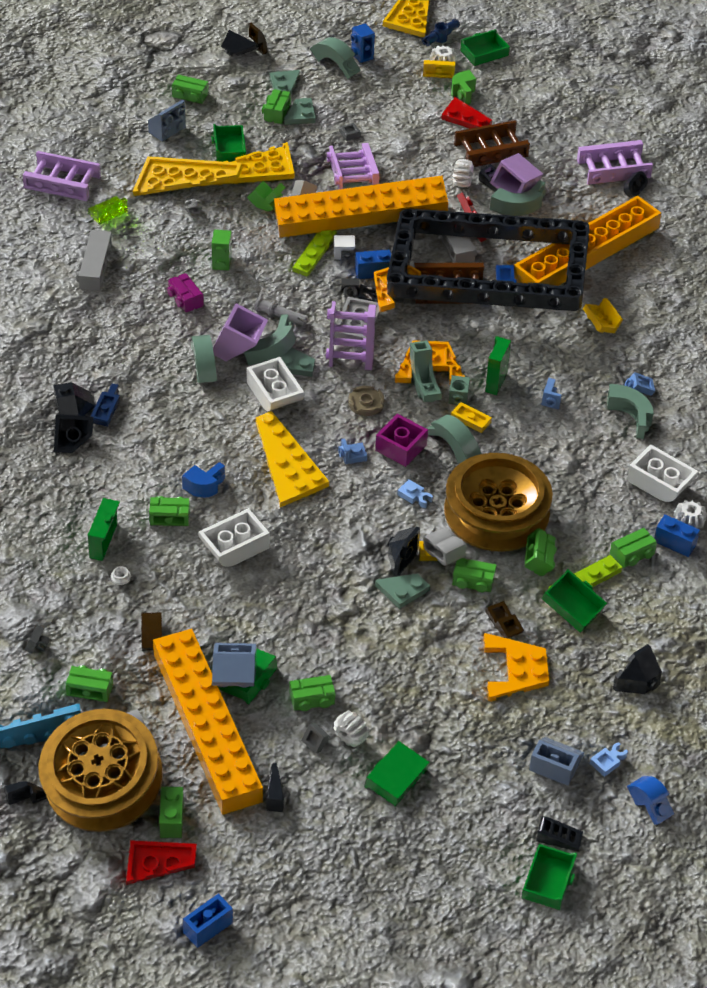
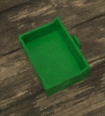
M494 29L461 39L460 51L474 66L509 56L510 46Z
M213 124L211 141L212 144H215L216 161L232 162L236 160L235 158L246 155L243 125L217 126Z
M495 336L494 348L488 359L486 393L498 395L508 373L511 340Z
M102 499L88 533L90 559L103 561L118 525L117 509L120 501Z
M569 569L541 598L580 633L603 611L607 604L606 601L593 591L594 588L587 581H581Z
M257 648L254 686L246 688L218 686L219 690L243 699L248 705L261 689L265 690L270 683L269 679L278 669L276 656Z
M398 741L382 760L380 759L374 766V769L366 777L364 787L370 788L396 807L428 770L430 762Z
M538 844L521 898L560 910L568 885L572 886L575 874H572L577 853L570 854Z

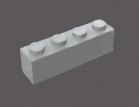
M453 207L448 208V211L455 212ZM439 235L453 263H475L477 249L475 245L473 246L471 237Z
M91 230L89 237H86V248H83V260H80V271H77L76 281L79 282L80 289L101 291L112 248V233L110 231Z

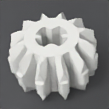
M437 46L432 49L430 60L456 63L457 55L454 49L449 46Z
M466 159L457 160L453 170L454 186L469 187L473 177V163Z
M693 499L691 502L684 500L683 503H678L674 511V518L698 529L703 527L707 519V512L700 502L694 503Z
M348 710L334 721L333 728L337 732V736L348 746L351 745L355 748L357 745L362 744L369 736V728L366 726V722L356 712Z

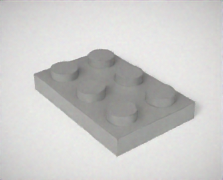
M347 297L342 310L343 312L364 313L368 312L369 304L376 305L375 325L380 314L378 302ZM339 319L337 325L364 327L367 323H364L362 320ZM335 332V337L357 340L366 338L363 334Z

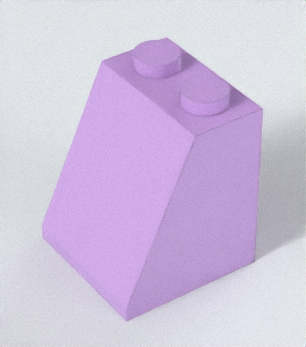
M518 153L499 163L490 183L497 189L502 188L512 193H524L532 189L541 180L543 173Z
M235 304L213 346L214 355L224 361H228L255 347L268 320Z

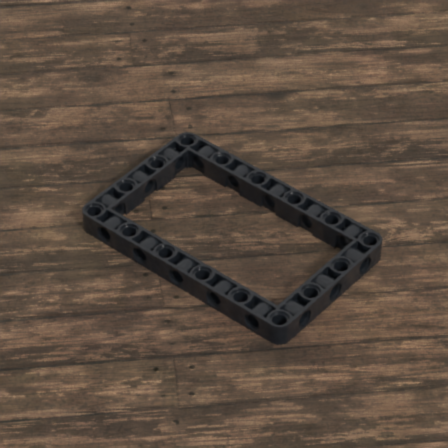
M403 209L399 215L387 274V294L394 298L577 311L582 307L590 226L587 222L579 220ZM416 233L570 244L566 285L554 286L529 282L528 284L514 283V281L502 280L487 281L462 277L447 278L422 274L408 275Z

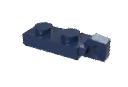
M111 383L108 392L104 391L101 393L91 414V417H94L93 424L109 426L120 401L118 384Z

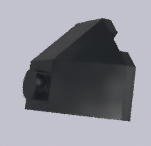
M229 30L221 47L225 49L224 53L233 56V54L240 56L259 49L260 45Z
M72 382L53 385L58 414L84 416L88 411L91 412L95 408L90 391Z
M56 414L53 452H75L93 436L94 417Z
M417 526L399 531L388 541V557L394 577L400 576L418 555L420 528Z
M646 644L629 657V663L624 671L619 670L615 675L613 684L615 691L646 694L650 690L653 691L659 687L662 671L649 644Z

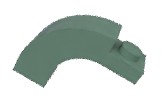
M325 38L310 48L318 62L326 57L334 60L347 79L361 71L353 59L355 53L346 43L337 38Z
M539 180L532 189L524 193H512L499 188L491 196L490 210L510 216L533 213L542 206V199L546 194V182Z
M288 314L281 315L278 328L272 335L259 339L255 347L244 352L248 366L282 357L292 348L296 337L293 331V322L290 321Z
M210 335L191 336V349L195 357L197 382L217 381L214 351Z
M428 340L410 343L412 375L419 399L422 398L424 402L441 400L442 393L434 377L432 348Z
M609 384L607 410H618L630 414L636 421V438L644 439L645 432H648L649 426L652 425L654 414L650 401L642 393L631 387Z
M447 414L433 421L431 426L426 428L428 429V435L440 436L449 443L458 464L470 457L482 454L470 430L463 422L452 415Z

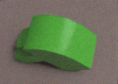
M470 70L453 76L451 96H458L464 103L471 104V95L476 89V78Z
M262 181L247 198L257 208L264 211H272L275 208L274 198H281L283 196L281 192L286 187L280 183L272 190Z

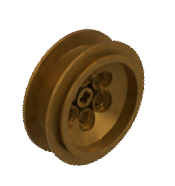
M506 453L476 455L457 465L448 477L444 504L445 518L451 530L460 539L472 546L498 552L517 550L527 546V536L537 528L546 530L550 519V507L553 496L552 487L543 471L524 458Z
M95 709L69 718L53 731L40 755L39 778L50 806L63 821L82 830L102 832L124 827L137 820L150 808L160 791L163 768L155 740L149 729L140 720L119 710ZM124 755L121 759H116L118 756ZM83 771L81 774L75 775L77 772ZM114 775H119V777L112 779ZM99 783L97 786L91 787L92 784Z

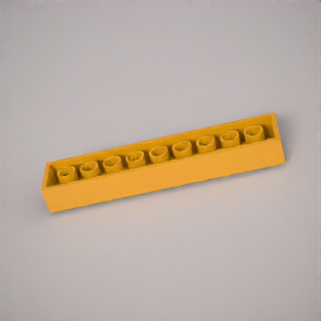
M441 175L274 198L279 237L283 238L319 233L326 230L333 231L398 222L400 212L408 208L448 211V198L443 176Z
M637 195L589 222L586 270L659 229L662 213ZM552 243L514 264V279L517 280V283H542L559 286L566 282L570 244Z
M192 628L153 639L155 659L222 815L262 803L263 786L218 686H212V672Z

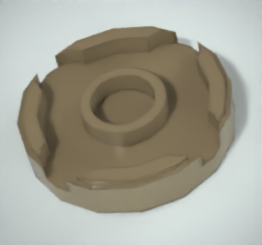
M372 386L356 387L348 396V406L356 414L362 416L375 415L382 411L384 407L383 393L379 389L378 391L375 390V387Z

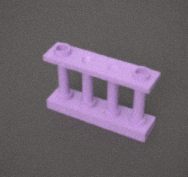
M642 140L578 147V164L587 163L589 168L588 185L625 181L638 171L644 172L647 178H651L653 167L652 163H643L641 159ZM634 158L636 164L628 165L625 159ZM610 160H618L621 166L612 167ZM602 161L605 168L596 169L594 162Z
M362 143V150L358 152L335 153L333 146H329L327 162L331 164L334 173V183L338 185L339 190L343 189V183L368 181L371 185L379 184V171L368 143ZM354 158H360V159H356V160H343V161H337V160H341V159H354ZM362 166V167L341 168V169H340V167ZM364 173H365V175L342 176V175L364 174Z
M37 151V167L33 173L25 171L22 175L23 185L26 189L87 201L89 199L88 183L91 177L100 179L101 171L99 163ZM44 167L53 169L49 176L41 174ZM60 171L69 172L65 179L56 178ZM75 174L84 175L81 183L72 181Z
M332 301L331 309L328 308L327 319L330 320V345L326 349V359H329V367H333L334 358L362 360V362H365V370H372L376 305L369 304L368 312L364 313L336 311V302ZM335 318L362 320L367 325H364V327L335 324ZM335 332L363 334L366 338H363V340L335 338ZM334 345L362 347L366 351L362 353L334 351Z

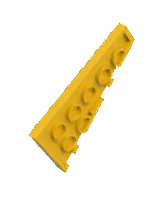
M398 0L383 20L382 26L424 38L429 0Z
M288 142L283 143L282 147H270L269 151H257L235 158L236 160L232 162L242 163L243 167L239 179L208 185L295 179Z
M148 156L132 192L134 196L238 180L243 167L242 163Z
M272 411L256 417V426L266 454L267 464L272 481L274 482L280 508L329 487V480Z

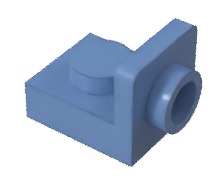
M636 372L625 382V386L631 387L640 393L652 396L655 392L653 379Z
M548 378L541 405L559 409L562 395L557 393V387H554L556 379Z
M345 438L341 439V446H338L339 456L343 457L345 464L367 461L363 442L347 445Z

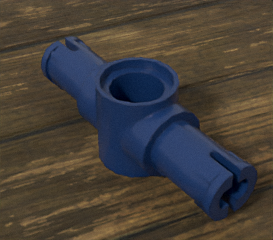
M453 19L448 23H436L434 30L422 38L423 45L428 47L434 42H446L448 35L460 27V22Z

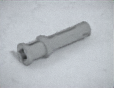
M259 296L255 302L254 311L265 312L270 317L274 315L281 317V315L288 314L290 321L302 326H305L307 323L300 320V318L308 320L307 315L278 306V303L275 301L270 302Z

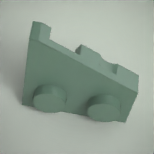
M300 70L269 73L273 90L287 91L291 94L296 85L297 78L300 77Z
M312 98L295 99L284 118V125L315 123Z
M291 348L281 357L291 374L313 376L314 358L294 348Z
M419 574L384 578L375 581V586L399 609L430 591V585Z

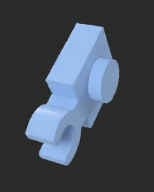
M411 480L403 484L397 492L399 497L411 504L415 501L419 502V506L422 508L427 507V501L433 502V495L424 493V488Z
M615 743L611 751L604 748L590 758V764L605 777L619 767L620 760H624L627 757L628 750L618 752L620 743Z

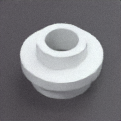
M123 566L116 567L111 573V580L117 585L127 584L131 579L130 572Z

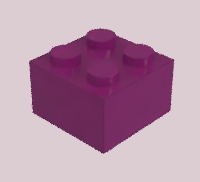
M396 414L376 434L375 451L407 467L427 446L428 429Z

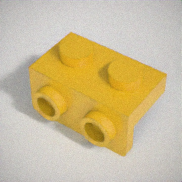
M603 298L599 305L585 304L583 307L587 318L594 324L595 329L601 333H615L623 321L608 298Z

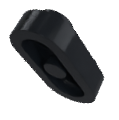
M638 171L624 184V192L628 197L633 198L639 195L647 186L648 178L646 174Z

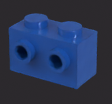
M366 23L352 27L351 49L355 53L354 57L359 63L374 59L375 33Z
M390 250L356 252L355 270L357 278H374V272L388 268L391 259Z
M664 515L656 527L654 539L657 544L689 557L697 545L700 529Z
M218 893L183 918V933L199 948L233 923V908Z

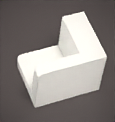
M334 235V260H341V251H354L355 235Z

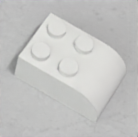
M281 357L247 367V384L266 411L303 400L304 391Z
M650 444L630 464L627 481L659 500L671 502L697 477L698 471Z
M249 508L198 532L201 541L219 563L225 567L234 566L270 548V533Z

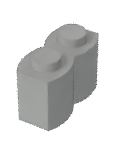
M441 528L423 537L424 549L431 556L436 557L443 565H448L466 556L465 542L445 528Z

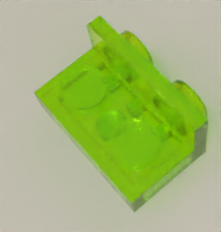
M117 196L88 208V214L99 225L128 212L127 199H119Z

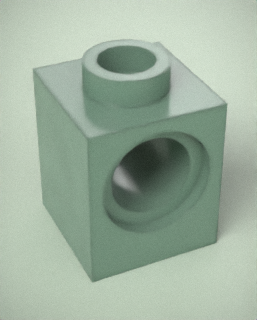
M452 375L448 404L458 405L462 402L467 405L470 377Z

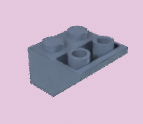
M181 100L148 120L149 133L163 142L186 127L185 101Z
M215 643L212 686H239L243 688L254 686L257 667L256 644Z
M544 737L538 741L531 755L529 770L569 786L584 756V752Z

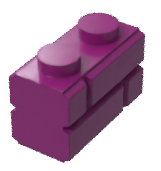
M186 273L168 280L167 292L170 297H174L179 308L181 307L187 313L193 311L194 308L203 307L204 295Z

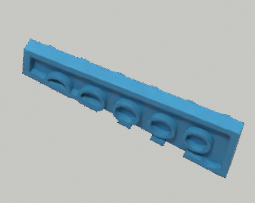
M80 704L53 710L54 713L42 716L40 713L33 715V719L27 721L17 719L13 720L10 725H0V748H11L13 746L31 745L47 741L58 726L69 718L81 713Z

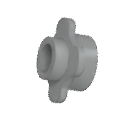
M196 199L185 201V205H187L185 209L190 214H197L202 210V201Z

